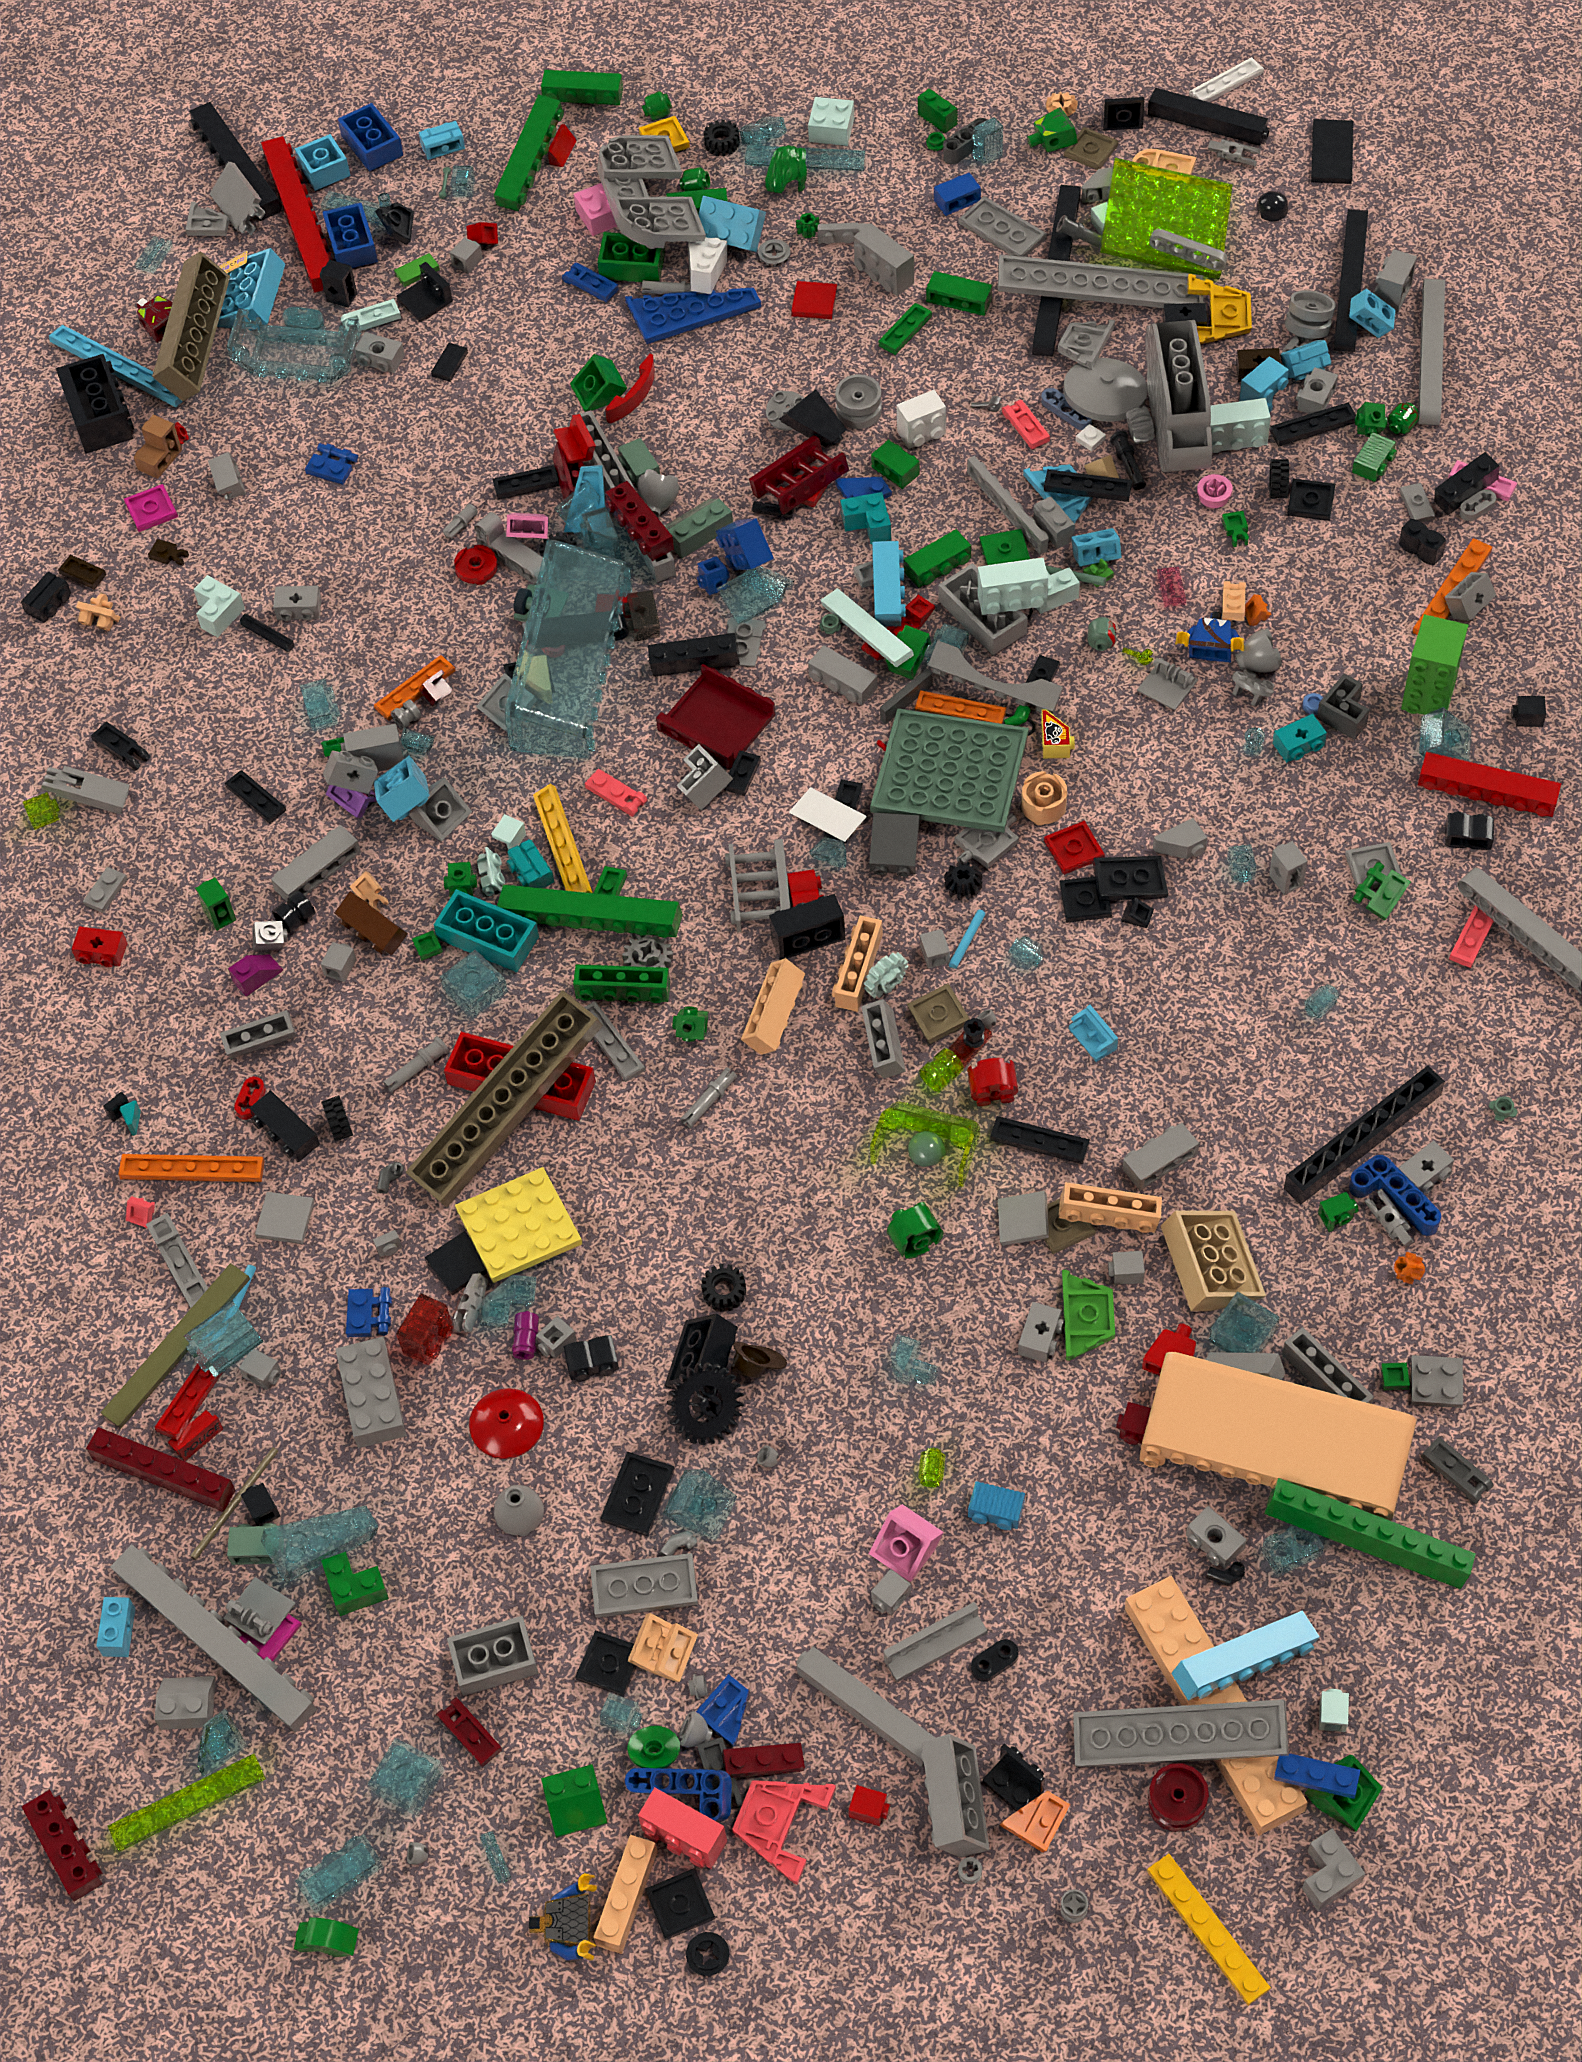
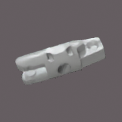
M1224 139L1221 142L1210 140L1208 146L1210 151L1217 153V157L1255 167L1257 161L1245 158V151L1252 154H1260L1261 151L1259 148ZM1236 149V152L1231 154V151Z
M1383 1189L1377 1191L1378 1197L1386 1206L1378 1211L1375 1203L1369 1198L1364 1202L1383 1225L1392 1240L1394 1241L1399 1238L1407 1248L1414 1243L1407 1233L1411 1227L1400 1215ZM1394 1217L1393 1221L1388 1222L1390 1218Z
M480 1273L472 1274L463 1291L451 1324V1330L454 1333L461 1332L462 1329L466 1332H472L485 1298L488 1280Z

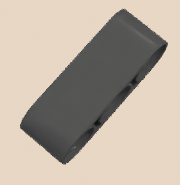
M977 118L947 138L943 143V160L945 163L957 164L985 145L990 140V121L986 118Z

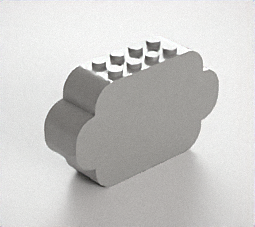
M1195 320L1147 325L1145 350L1148 398L1161 471L1175 472L1209 469L1212 462L1211 406Z

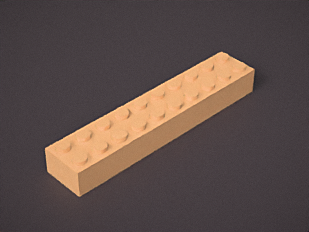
M1172 1575L1126 1598L1125 1610L1182 1706L1247 1702L1235 1681L1224 1690L1214 1689L1205 1698L1199 1699V1697L1188 1700L1171 1674L1181 1660L1214 1647ZM1279 1756L1214 1760L1258 1836L1305 1812L1308 1802L1297 1785L1274 1780Z

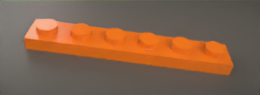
M1474 538L1471 540L1414 626L1412 633L1418 635L1424 614L1448 619L1451 612L1444 597L1467 575L1480 570L1492 552L1493 546Z
M122 1154L118 1175L120 1179L262 1182L265 1160L259 1156Z

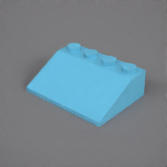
M271 248L247 256L246 264L227 273L230 275V280L217 327L252 330L268 324L285 267V263Z

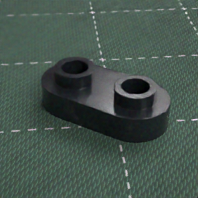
M1003 1639L977 1655L971 1663V1672L974 1678L981 1682H987L1013 1666L1018 1660L1019 1651L1017 1645L1011 1640ZM1008 1649L1010 1653L1008 1655H1003L1001 1653V1650ZM982 1663L989 1665L987 1669H981L979 1666Z

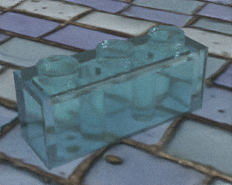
M363 1834L360 1837L355 1836L345 1843V1847L339 1851L327 1854L322 1859V1862L314 1868L308 1867L303 1870L295 1882L316 1914L384 1868Z

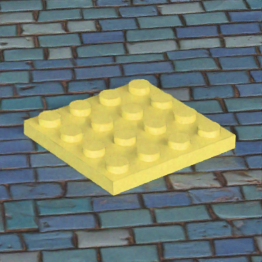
M544 1167L455 1205L456 1211L493 1283L582 1245V1239Z

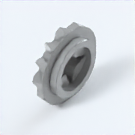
M777 239L762 243L758 249L760 261L765 262L767 266L770 264L776 266L777 263L783 265L785 260H789V255L791 254L789 245ZM774 249L777 253L776 256H772V252Z

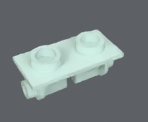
M485 847L486 854L478 856L477 864L479 874L481 876L486 875L480 878L482 891L487 896H492L495 891H502L505 878L501 873L500 866L502 862L499 855Z

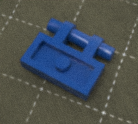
M319 443L317 451L323 454L322 456L313 454L305 467L306 474L343 485L353 470L352 465L347 463L349 461L356 463L358 455L345 448L341 450L335 448L332 444L327 443L324 445ZM332 456H335V457H339L340 459L337 461V460L331 459V457H332Z
M382 1287L378 1297H374L373 1289H348L347 1337H372V1328L377 1327L379 1335L385 1336L388 1334V1327L391 1326L389 1307L392 1306L390 1288ZM373 1308H379V1316L373 1317Z

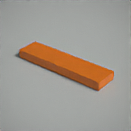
M442 655L438 656L375 703L374 708L390 721L392 719V710L403 707V703L407 700L415 702L423 696L419 688L425 681L441 669L445 672L442 676L445 680L456 671L455 667Z
M920 690L915 705V711L999 724H1003L1006 715V707Z

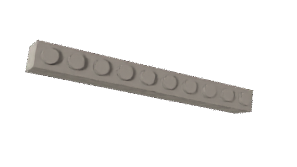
M592 411L580 414L596 445L593 458L589 462L592 466L603 465L605 491L625 481H628L634 488ZM633 541L656 583L676 576L675 562L670 552L651 561L647 555L642 554L638 543Z
M131 1544L110 1568L296 1733L316 1712L317 1708L312 1703L314 1698L305 1689L299 1692L294 1687L296 1682L288 1674L284 1673L281 1676L275 1671L278 1666L266 1656L263 1660L257 1654L260 1650L249 1640L246 1644L239 1639L241 1633L232 1625L228 1628L221 1623L224 1619L214 1609L208 1612L203 1607L206 1603L197 1594L194 1593L191 1597L186 1592L188 1587L178 1578L173 1581L168 1576L171 1572L160 1562L155 1565L150 1561L153 1556L143 1547L138 1550Z

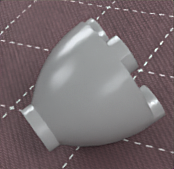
M648 469L638 479V494L653 513L660 517L661 512L670 507L677 498L680 485L678 484L677 477L660 475L656 471Z
M1262 628L1252 634L1244 643V651L1240 650L1239 653L1235 654V659L1241 671L1247 669L1252 672L1267 673L1278 670L1282 666L1281 655L1277 648L1273 649V638L1268 628L1265 630Z
M521 1484L505 1488L497 1496L494 1504V1519L498 1527L505 1533L515 1536H527L538 1527L544 1516V1505L539 1494L530 1487Z

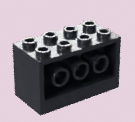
M104 354L56 368L85 454L133 439L131 431L135 429L131 418L127 419V417H130L129 410L126 404H122L125 400L122 391L116 389L120 387L115 374L111 375V373H114L111 361L106 362Z

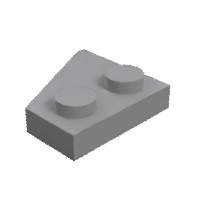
M191 202L186 225L187 236L227 235L229 225L227 215L220 212L217 213L208 207L203 209L198 207L196 202Z

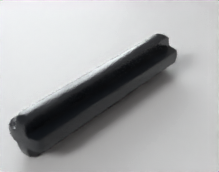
M244 614L240 618L242 626L286 652H290L294 648L293 640L249 614Z

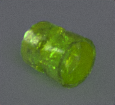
M943 1048L933 1057L932 1062H927L919 1069V1075L927 1086L939 1093L950 1083V1080H954L964 1071V1067L960 1059L951 1050Z

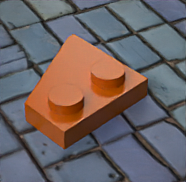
M1047 1790L1001 1821L999 1826L1044 1853L1055 1836L1070 1804Z

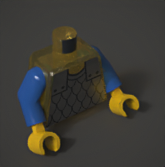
M582 1874L577 1882L552 1896L550 1901L545 1902V1916H529V1933H544L546 1945L550 1947L553 1953L567 1961L582 1958L590 1961L594 1959V1956L588 1953L590 1948L596 1947V1945L590 1942L591 1900L589 1894L585 1893L586 1891L595 1892L597 1889L596 1885H589V1881L595 1878L591 1874Z

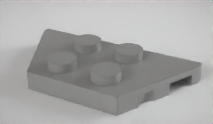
M1108 320L1107 325H1096V321L1070 323L1058 344V352L1088 369H1093L1114 330L1115 320Z

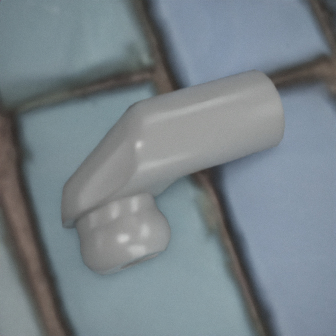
M689 1531L672 1535L659 1553L663 1557L672 1556L678 1547L683 1545L687 1549H692L697 1543V1538Z

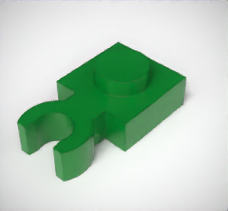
M1238 511L1222 514V523L1226 536L1232 535L1233 547H1237L1238 539L1243 540L1244 544L1248 545V524L1244 512Z

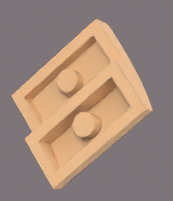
M648 1613L644 1618L628 1662L658 1676L680 1682L698 1634L677 1623L670 1624L656 1615Z

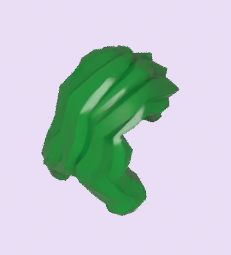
M786 145L774 151L765 177L767 191L782 194L786 185L792 180L798 181V191L805 189L807 179L805 148Z

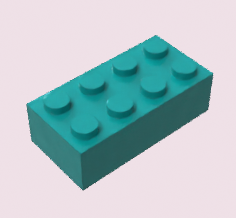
M457 889L433 924L438 940L514 972H518L539 938L536 922Z

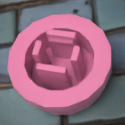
M1211 474L1199 481L1197 494L1204 506L1220 508L1227 504L1230 499L1232 484L1224 476Z

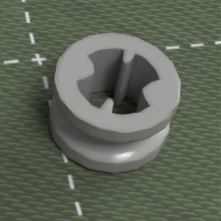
M973 1857L964 1858L958 1866L960 1880L971 1885L977 1883L982 1877L981 1863ZM967 1865H973V1869L977 1868L978 1871L974 1872L973 1877H968V1873H963L967 1869Z

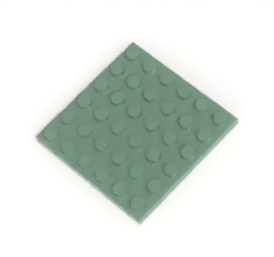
M897 708L871 801L870 812L919 815V819L924 821L1005 833L1029 728Z

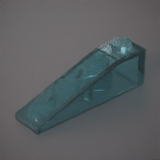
M223 1709L203 1724L197 1769L204 1779L248 1746L226 1709Z

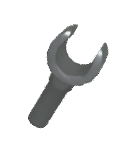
M992 396L990 402H971V408H988L989 411L997 412L1002 405L999 403L1001 398L999 396Z

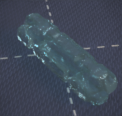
M489 1831L482 1834L480 1839L483 1847L486 1848L485 1852L493 1871H495L494 1874L497 1882L502 1884L509 1881L511 1875L508 1867H505L506 1862L499 1845L496 1844L497 1840L494 1833Z

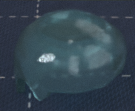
M407 728L403 729L401 743L407 751L414 754H424L433 747L434 736Z

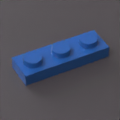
M1289 1753V1756L1278 1757L1274 1780L1355 1799L1360 1770Z

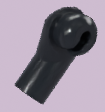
M1238 1561L1233 1562L1232 1566L1224 1571L1210 1566L1206 1579L1229 1586L1244 1577L1245 1566Z

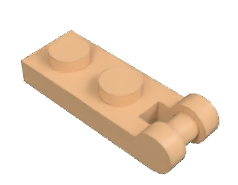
M1224 581L1222 620L1244 621L1246 582L1230 584V581Z

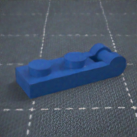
M577 262L570 267V271H566L562 275V280L565 283L572 284L606 303L619 290L618 284Z

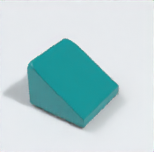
M134 1100L120 1107L122 1116L133 1136L137 1135L141 1114L138 1103Z

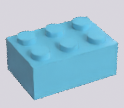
M703 196L699 218L706 237L719 238L720 240L727 241V245L757 252L766 212Z
M410 755L374 781L376 801L393 822L397 819H404L410 813L409 810L415 806H422L430 796L426 776Z

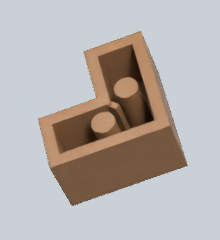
M153 414L141 428L146 443L141 449L137 450L134 460L139 471L158 479L179 455L182 448L174 423Z

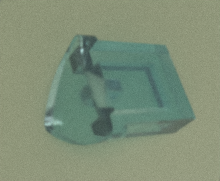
M824 837L809 851L813 859L825 861L835 867H846V849L843 840Z

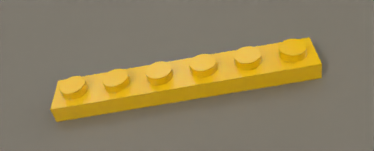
M550 783L533 794L565 890L593 893L556 787Z
M1167 1854L1147 1869L1149 1875L1246 2004L1249 2006L1267 1993L1271 1987L1172 1856Z

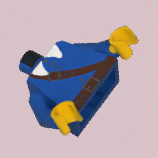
M1212 612L1210 618H1200L1197 625H1193L1187 632H1177L1176 645L1183 644L1185 647H1188L1189 644V658L1231 663V652H1234V650L1244 651V639L1240 638L1237 631L1231 628L1229 620H1222L1221 612Z

